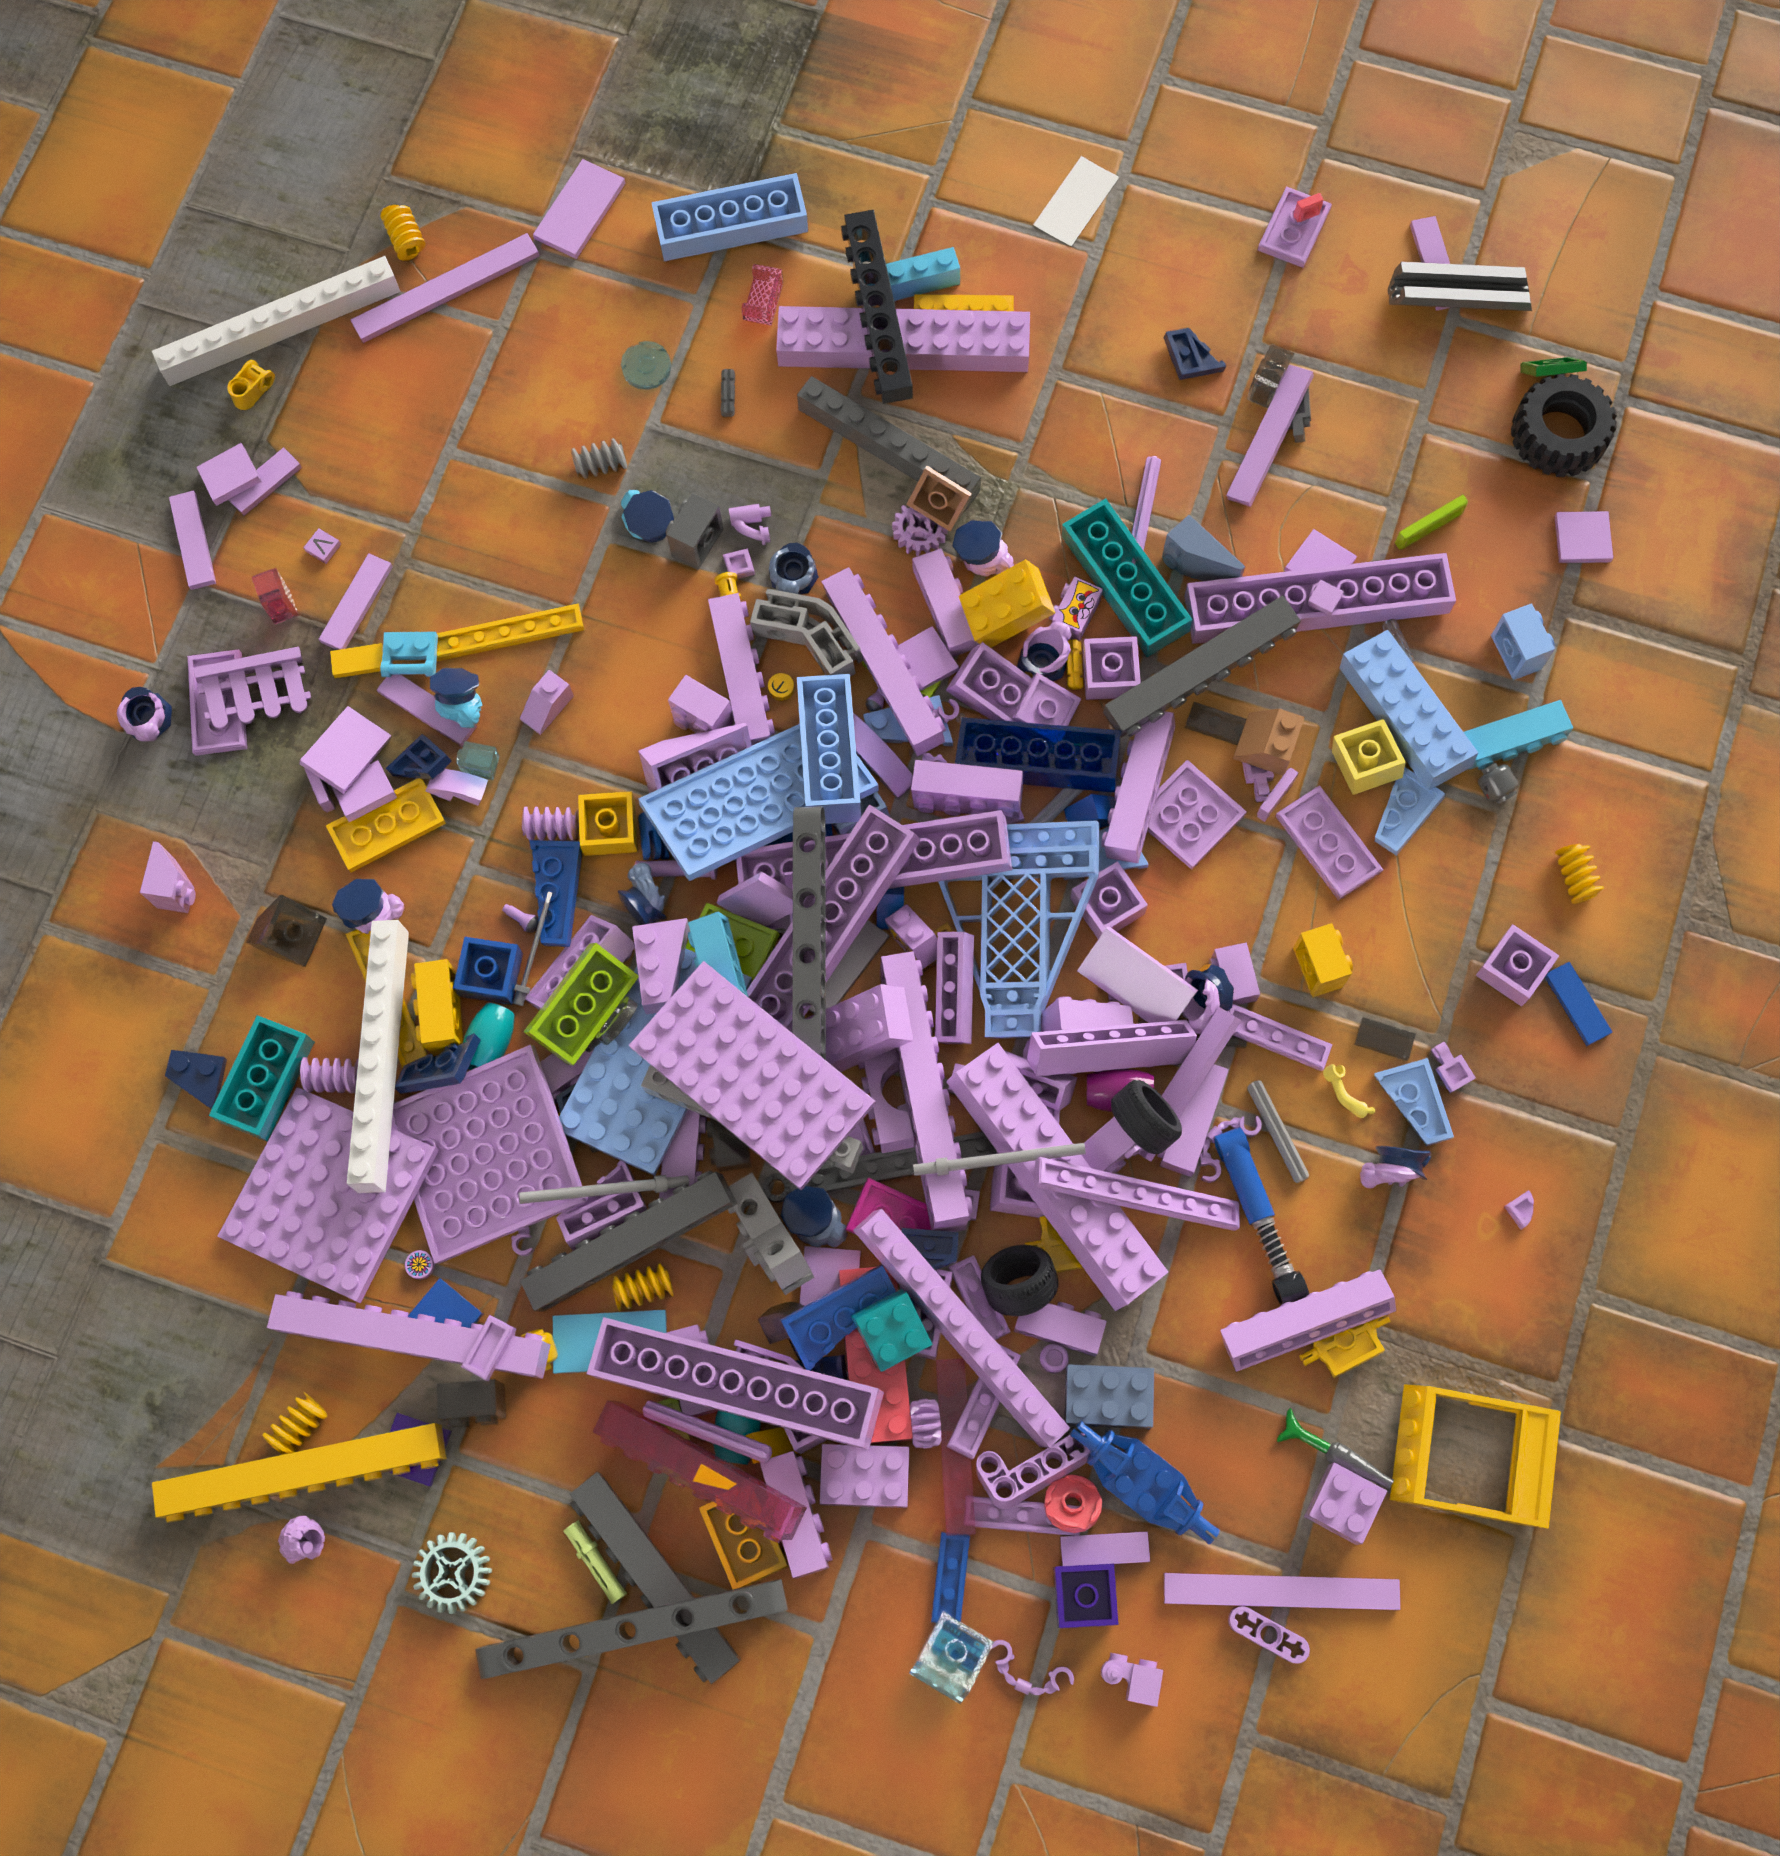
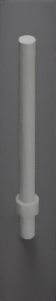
M1078 1143L947 1160V1157L937 1158L936 1162L913 1164L915 1176L934 1173L941 1176L949 1175V1171L1035 1161L1039 1157L1052 1159L1086 1154L1085 1144Z
M659 1175L648 1180L519 1192L518 1197L519 1204L651 1190H654L655 1193H660L685 1184L689 1186V1177L687 1175L666 1178V1175Z

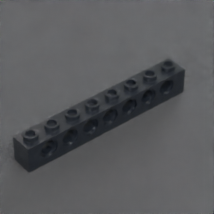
M874 209L845 214V225L841 226L843 241L848 240L849 247H845L847 262H852L853 269H850L852 284H857L858 290L855 291L857 306H862L863 310L862 313H859L861 327L866 328L868 333L864 335L866 350H871L873 356L869 357L871 373L876 372L877 379H874L876 395L881 394L883 404L913 399V385ZM878 305V306H880V307H878V308H873L872 306ZM878 327H883V328H885V329H883V330H878V329H876V328H878ZM883 349H888V350H890V351H889V352H882L881 350H883ZM889 371L895 372L892 375L886 374Z

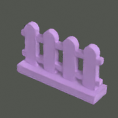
M299 647L194 667L193 670L197 683H203V686L198 687L199 694H205L209 712L204 713L205 719L211 720L215 728L224 729L228 725L227 716L238 714L239 720L242 723L250 724L255 719V710L264 709L269 718H277L281 714L280 705L291 703L294 712L303 713L307 709L306 700L311 699L310 691L304 692L300 674H305L304 666L298 667L299 663H303ZM282 667V670L272 672L271 670ZM255 672H256V675H255V676H250V677H246V676H245V674H250V673H255ZM225 678H229V679H230V681H225V682H220V683H219V680H220V679H225ZM285 678L289 696L278 698L274 680ZM258 683L262 701L252 703L248 685ZM232 688L236 706L225 708L221 690Z

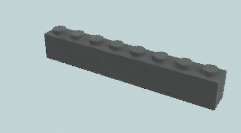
M811 376L797 394L798 410L914 480L919 481L924 469L928 466L972 493V498L965 510L968 509L979 494L980 476Z
M1282 595L1105 705L1103 713L1120 738L1127 734L1131 737L1143 728L1141 725L1149 720L1151 723H1154L1165 715L1164 711L1170 707L1177 709L1187 701L1186 698L1191 694L1195 693L1197 696L1209 688L1208 684L1217 679L1220 682L1231 674L1230 670L1237 666L1240 668L1245 667L1253 661L1254 655L1259 652L1262 655L1269 652L1275 647V642L1282 638L1286 641L1298 632L1296 629L1301 620Z
M707 1171L698 1176V1182L691 1186L685 1184L673 1190V1196L665 1200L659 1198L648 1205V1210L642 1213L637 1211L626 1216L623 1224L617 1227L615 1225L606 1227L599 1232L601 1236L592 1241L591 1239L583 1240L575 1245L576 1250L571 1253H560L551 1259L552 1263L544 1268L543 1266H538L528 1271V1277L520 1280L533 1310L544 1312L737 1205L723 1174Z
M596 1472L570 1493L574 1500L570 1503L580 1517L585 1514L591 1522L587 1526L597 1540L602 1538L608 1545V1548L605 1549L606 1553L615 1564L620 1561L626 1569L622 1574L632 1587L637 1584L644 1593L640 1598L648 1609L695 1598L601 1473ZM683 1609L681 1613L682 1620L687 1624H691V1612ZM717 1627L676 1636L679 1640L676 1644L677 1648L686 1659L691 1656L697 1664L693 1669L704 1683L707 1680L711 1684L715 1683L741 1661V1658Z

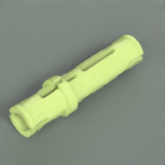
M578 1520L571 1524L563 1532L578 1552L576 1556L578 1559L582 1558L595 1580L607 1595L610 1603H616L627 1592L597 1549L598 1544L596 1541L592 1542L580 1521Z

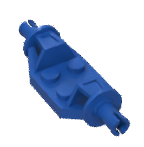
M1080 1421L1076 1427L1085 1435H1082L1075 1428L1072 1430L1070 1436L1090 1450L1086 1463L1093 1465L1102 1485L1149 1523L1173 1529L1178 1535H1182L1190 1529L1206 1541L1208 1545L1214 1539L1205 1532L1206 1530L1215 1537L1218 1536L1220 1529L1200 1515L1204 1504L1201 1500L1196 1499L1185 1476L1138 1438L1116 1435L1112 1430H1109L1100 1437L1086 1426L1083 1421ZM1110 1443L1117 1445L1118 1447L1124 1449V1451L1122 1452L1121 1450L1110 1445ZM1182 1495L1191 1506H1189L1180 1496Z

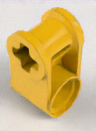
M255 360L247 361L227 386L234 405L240 410L252 408L258 399L273 385L275 374L270 370L266 371L259 367Z

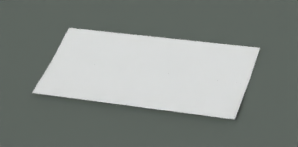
M1081 156L1033 225L1072 246L1119 177Z

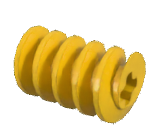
M389 205L383 208L380 217L387 229L398 258L402 261L415 258L425 248L426 243L422 238L417 223H415L410 207Z
M1573 844L1555 851L1557 856H1561L1558 859V864L1564 866L1561 869L1562 875L1568 876L1564 880L1567 886H1571L1568 889V894L1575 896L1571 900L1572 904L1591 900L1604 889L1603 886L1594 885L1595 882L1601 879L1600 876H1591V873L1597 869V866H1588L1587 864L1594 857L1584 855L1590 849V846Z
M661 1263L657 1264L656 1273L648 1266L646 1267L645 1276L637 1269L635 1271V1279H632L628 1272L624 1275V1282H621L617 1275L613 1278L612 1288L618 1311H621L622 1302L627 1309L632 1308L633 1299L638 1306L643 1305V1296L646 1297L649 1303L654 1302V1293L662 1300L665 1298V1290L672 1297L674 1296L668 1271L664 1269Z
M303 1392L306 1396L305 1400L298 1397L294 1399L298 1405L297 1409L290 1406L287 1407L290 1414L289 1418L282 1415L278 1416L282 1423L281 1426L270 1425L274 1432L273 1435L262 1434L264 1439L283 1455L295 1452L292 1443L298 1446L303 1444L300 1434L306 1437L311 1435L308 1425L314 1428L319 1427L316 1417L321 1419L327 1418L324 1408L305 1392Z

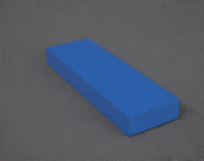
M1570 962L1546 974V981L1586 1046L1613 1033Z
M941 1532L931 1622L937 1623L939 1618L944 1616L959 1626L961 1624L970 1541L969 1535Z

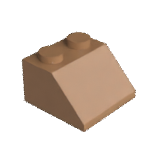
M926 466L906 505L951 532L972 498V493Z
M1282 709L1250 712L1233 759L1283 776L1290 762L1305 717Z

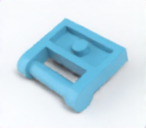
M384 632L383 656L380 666L381 676L425 674L426 677H431L436 674L437 633ZM393 660H426L425 664H392Z

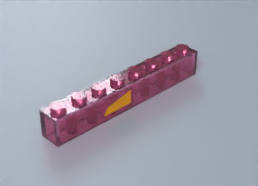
M607 1400L594 1427L593 1432L602 1437L600 1441L603 1444L612 1448L618 1446L624 1450V1456L635 1461L640 1459L646 1462L648 1470L657 1474H662L663 1472L670 1476L669 1481L674 1485L682 1488L687 1486L693 1490L692 1494L695 1497L704 1501L710 1499L717 1503L716 1509L728 1515L736 1514L741 1517L740 1522L745 1526L753 1529L757 1526L765 1531L764 1536L777 1543H780L781 1540L793 1539L807 1509L806 1506L660 1423L644 1417L642 1413L621 1401Z

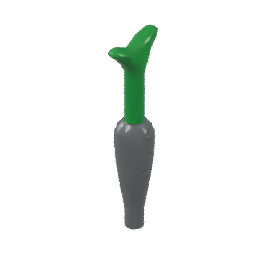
M1291 1408L1287 1410L1286 1429L1278 1435V1443L1288 1439H1300L1326 1454L1325 1456L1329 1463H1336L1366 1480L1377 1483L1388 1490L1390 1489L1394 1481L1392 1478L1380 1472L1347 1446L1339 1442L1330 1444L1303 1429L1296 1420L1293 1410Z

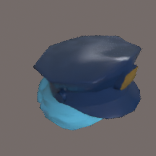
M629 490L621 500V506L624 509L622 519L625 528L633 537L648 542H658L667 536V526L672 520L674 521L670 501L653 490L642 493L638 490Z
M443 668L430 677V689L435 693V710L441 717L453 720L464 728L475 727V724L479 722V712L482 707L481 698L475 690L479 686L478 675L470 673L463 668Z

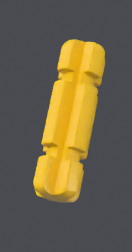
M1073 639L1068 641L1071 651L1066 661L1067 675H1070L1067 678V687L1071 690H1078L1083 687V678L1080 677L1083 674L1082 655L1079 654L1082 650L1081 642Z

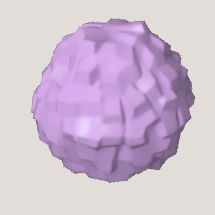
M301 1515L290 1519L282 1528L278 1540L282 1556L291 1564L305 1557L311 1560L319 1557L324 1546L323 1542H325L324 1531L321 1526L313 1519L307 1518V1516Z

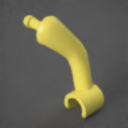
M1331 1064L1323 1070L1325 1079L1332 1083L1337 1099L1345 1108L1359 1118H1364L1367 1113H1375L1373 1107L1368 1108L1365 1102L1354 1099L1346 1092L1341 1080L1345 1076L1344 1066L1338 1065L1335 1067L1334 1064Z

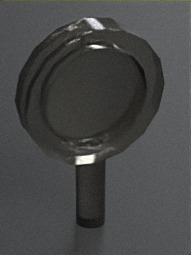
M629 996L624 998L585 1051L590 1053L601 1043L604 1045L611 1043L633 1016L638 1006L637 1002Z

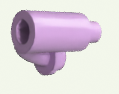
M759 504L729 508L731 526H734L739 533L762 541V545L770 542L768 527L763 528V526H759V531L746 525L762 522L761 518L770 517V506L759 507Z

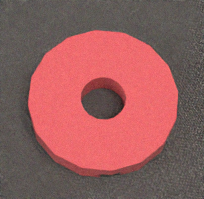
M1066 1475L1065 1478L1055 1480L1048 1487L1044 1508L1046 1516L1054 1526L1062 1531L1078 1533L1086 1531L1095 1525L1101 1514L1102 1498L1097 1491V1487L1090 1480L1083 1476ZM1069 1498H1076L1080 1501L1081 1506L1077 1509H1071L1066 1505L1065 1501Z

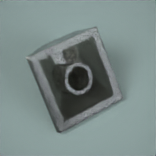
M280 895L256 919L246 943L269 955L306 967L327 918L284 895Z

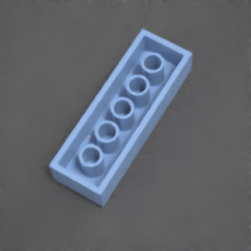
M797 173L651 202L664 261L808 232L807 213Z
M1389 630L1343 654L1339 669L1377 721L1385 720L1402 756L1427 791L1473 766L1478 751Z
M850 674L797 677L805 807L823 806L825 824L858 822L861 818Z

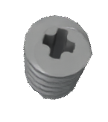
M614 438L611 439L610 447H608L605 441H601L600 449L597 448L595 443H592L590 452H588L584 445L581 446V454H578L575 448H571L577 476L581 473L584 479L588 478L589 470L594 476H598V468H601L603 473L607 474L609 465L614 472L618 469V463L624 469H627L622 443L620 441V444H618Z

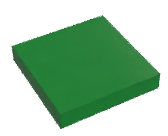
M1572 357L1520 363L1521 373L1535 377L1587 371V362L1585 360Z

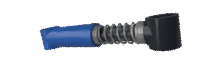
M1241 1127L1214 1136L1215 1148L1221 1161L1225 1163L1248 1223L1253 1225L1255 1230H1258L1256 1235L1261 1237L1259 1242L1263 1243L1262 1249L1267 1252L1265 1257H1269L1268 1264H1272L1271 1271L1274 1275L1273 1277H1275L1272 1280V1287L1279 1304L1282 1305L1286 1302H1295L1309 1295L1307 1284L1301 1272L1294 1270L1292 1264L1288 1262L1290 1259H1287L1285 1255L1287 1251L1283 1250L1284 1244H1281L1279 1240L1281 1237H1278L1276 1233L1278 1230L1274 1228L1275 1221L1273 1217L1275 1213L1251 1157L1249 1143Z

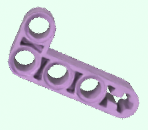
M1069 1435L1051 1448L1045 1449L1010 1471L997 1453L986 1451L979 1455L977 1459L976 1474L993 1504L1000 1509H1009L1049 1486L1055 1480H1059L1084 1465L1090 1455V1450ZM1076 1445L1078 1448L1084 1447L1083 1453H1080L1078 1450L1073 1451V1446ZM1054 1458L1059 1460L1062 1465L1059 1468L1052 1469L1047 1466L1046 1462ZM986 1463H993L997 1469L993 1473H986L982 1470V1466ZM1025 1473H1032L1036 1476L1037 1480L1033 1483H1026L1021 1477ZM1006 1487L1012 1491V1495L1008 1498H1001L996 1492L998 1489Z

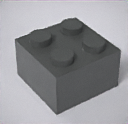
M691 493L688 500H684L681 503L679 515L675 521L672 520L666 529L668 545L673 558L697 570L700 569L723 531L719 505L694 493Z

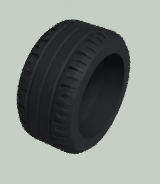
M1133 1080L1111 1099V1110L1119 1125L1138 1146L1148 1153H1163L1182 1135V1125L1176 1113L1166 1100L1147 1083L1141 1080Z
M1015 1245L997 1252L986 1262L981 1272V1285L987 1302L994 1311L1006 1316H1025L1039 1311L1054 1298L1058 1290V1276L1052 1258L1044 1249L1032 1245ZM1024 1276H1032L1024 1282L1013 1285H1007L1009 1282L1017 1278Z

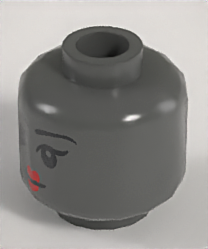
M1495 762L1481 770L1484 775L1478 779V785L1488 801H1496L1499 804L1517 794L1515 789H1517L1519 783L1508 765L1497 766Z

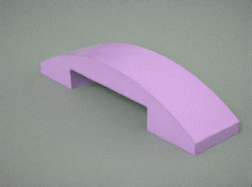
M853 713L856 754L880 777V781L890 792L899 799L912 787L913 774L886 743Z

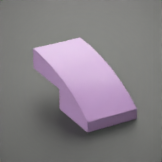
M445 769L434 779L429 780L426 792L451 801L454 796L478 806L488 780L472 774Z

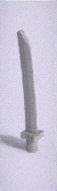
M548 892L522 983L521 985L516 984L514 988L516 993L513 1003L517 1005H524L526 995L529 994L531 989L526 987L552 892Z

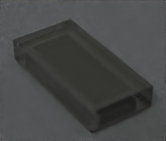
M1363 1017L1354 1045L1408 1061L1416 1033Z

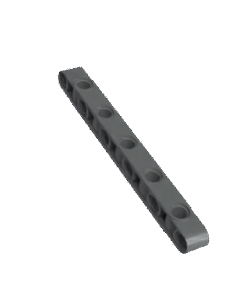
M823 806L795 807L793 811L792 1033L826 1060L825 811ZM811 840L815 841L814 849L808 853L804 852L805 843ZM809 895H814L815 903L811 907L805 908L803 904L805 898ZM809 950H814V960L811 963H805L803 959L805 953ZM812 1005L815 1008V1014L811 1019L806 1020L803 1015L804 1010Z
M782 1579L499 1642L475 1649L480 1679L786 1611L788 1607ZM740 1596L745 1597L749 1601L748 1611H742L738 1607V1598ZM683 1609L691 1612V1624H687L682 1620L681 1613ZM627 1622L635 1626L636 1633L634 1637L626 1633L625 1625ZM571 1635H575L578 1638V1649H574L570 1645L569 1639ZM516 1647L520 1648L523 1652L522 1662L518 1661L514 1656Z

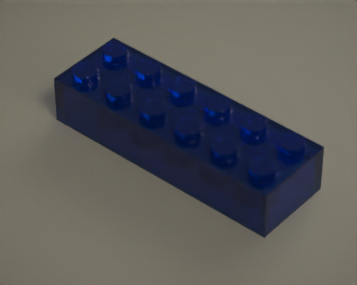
M962 717L955 764L1019 770L1023 772V785L1115 793L1121 750V730Z

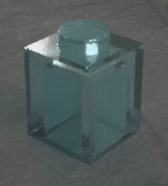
M465 741L463 749H459L457 753L456 764L461 772L494 780L500 755L496 747Z

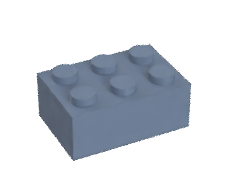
M1074 1364L1066 1366L1064 1421L1068 1426H1076L1080 1421H1083L1088 1427L1153 1428L1154 1368Z

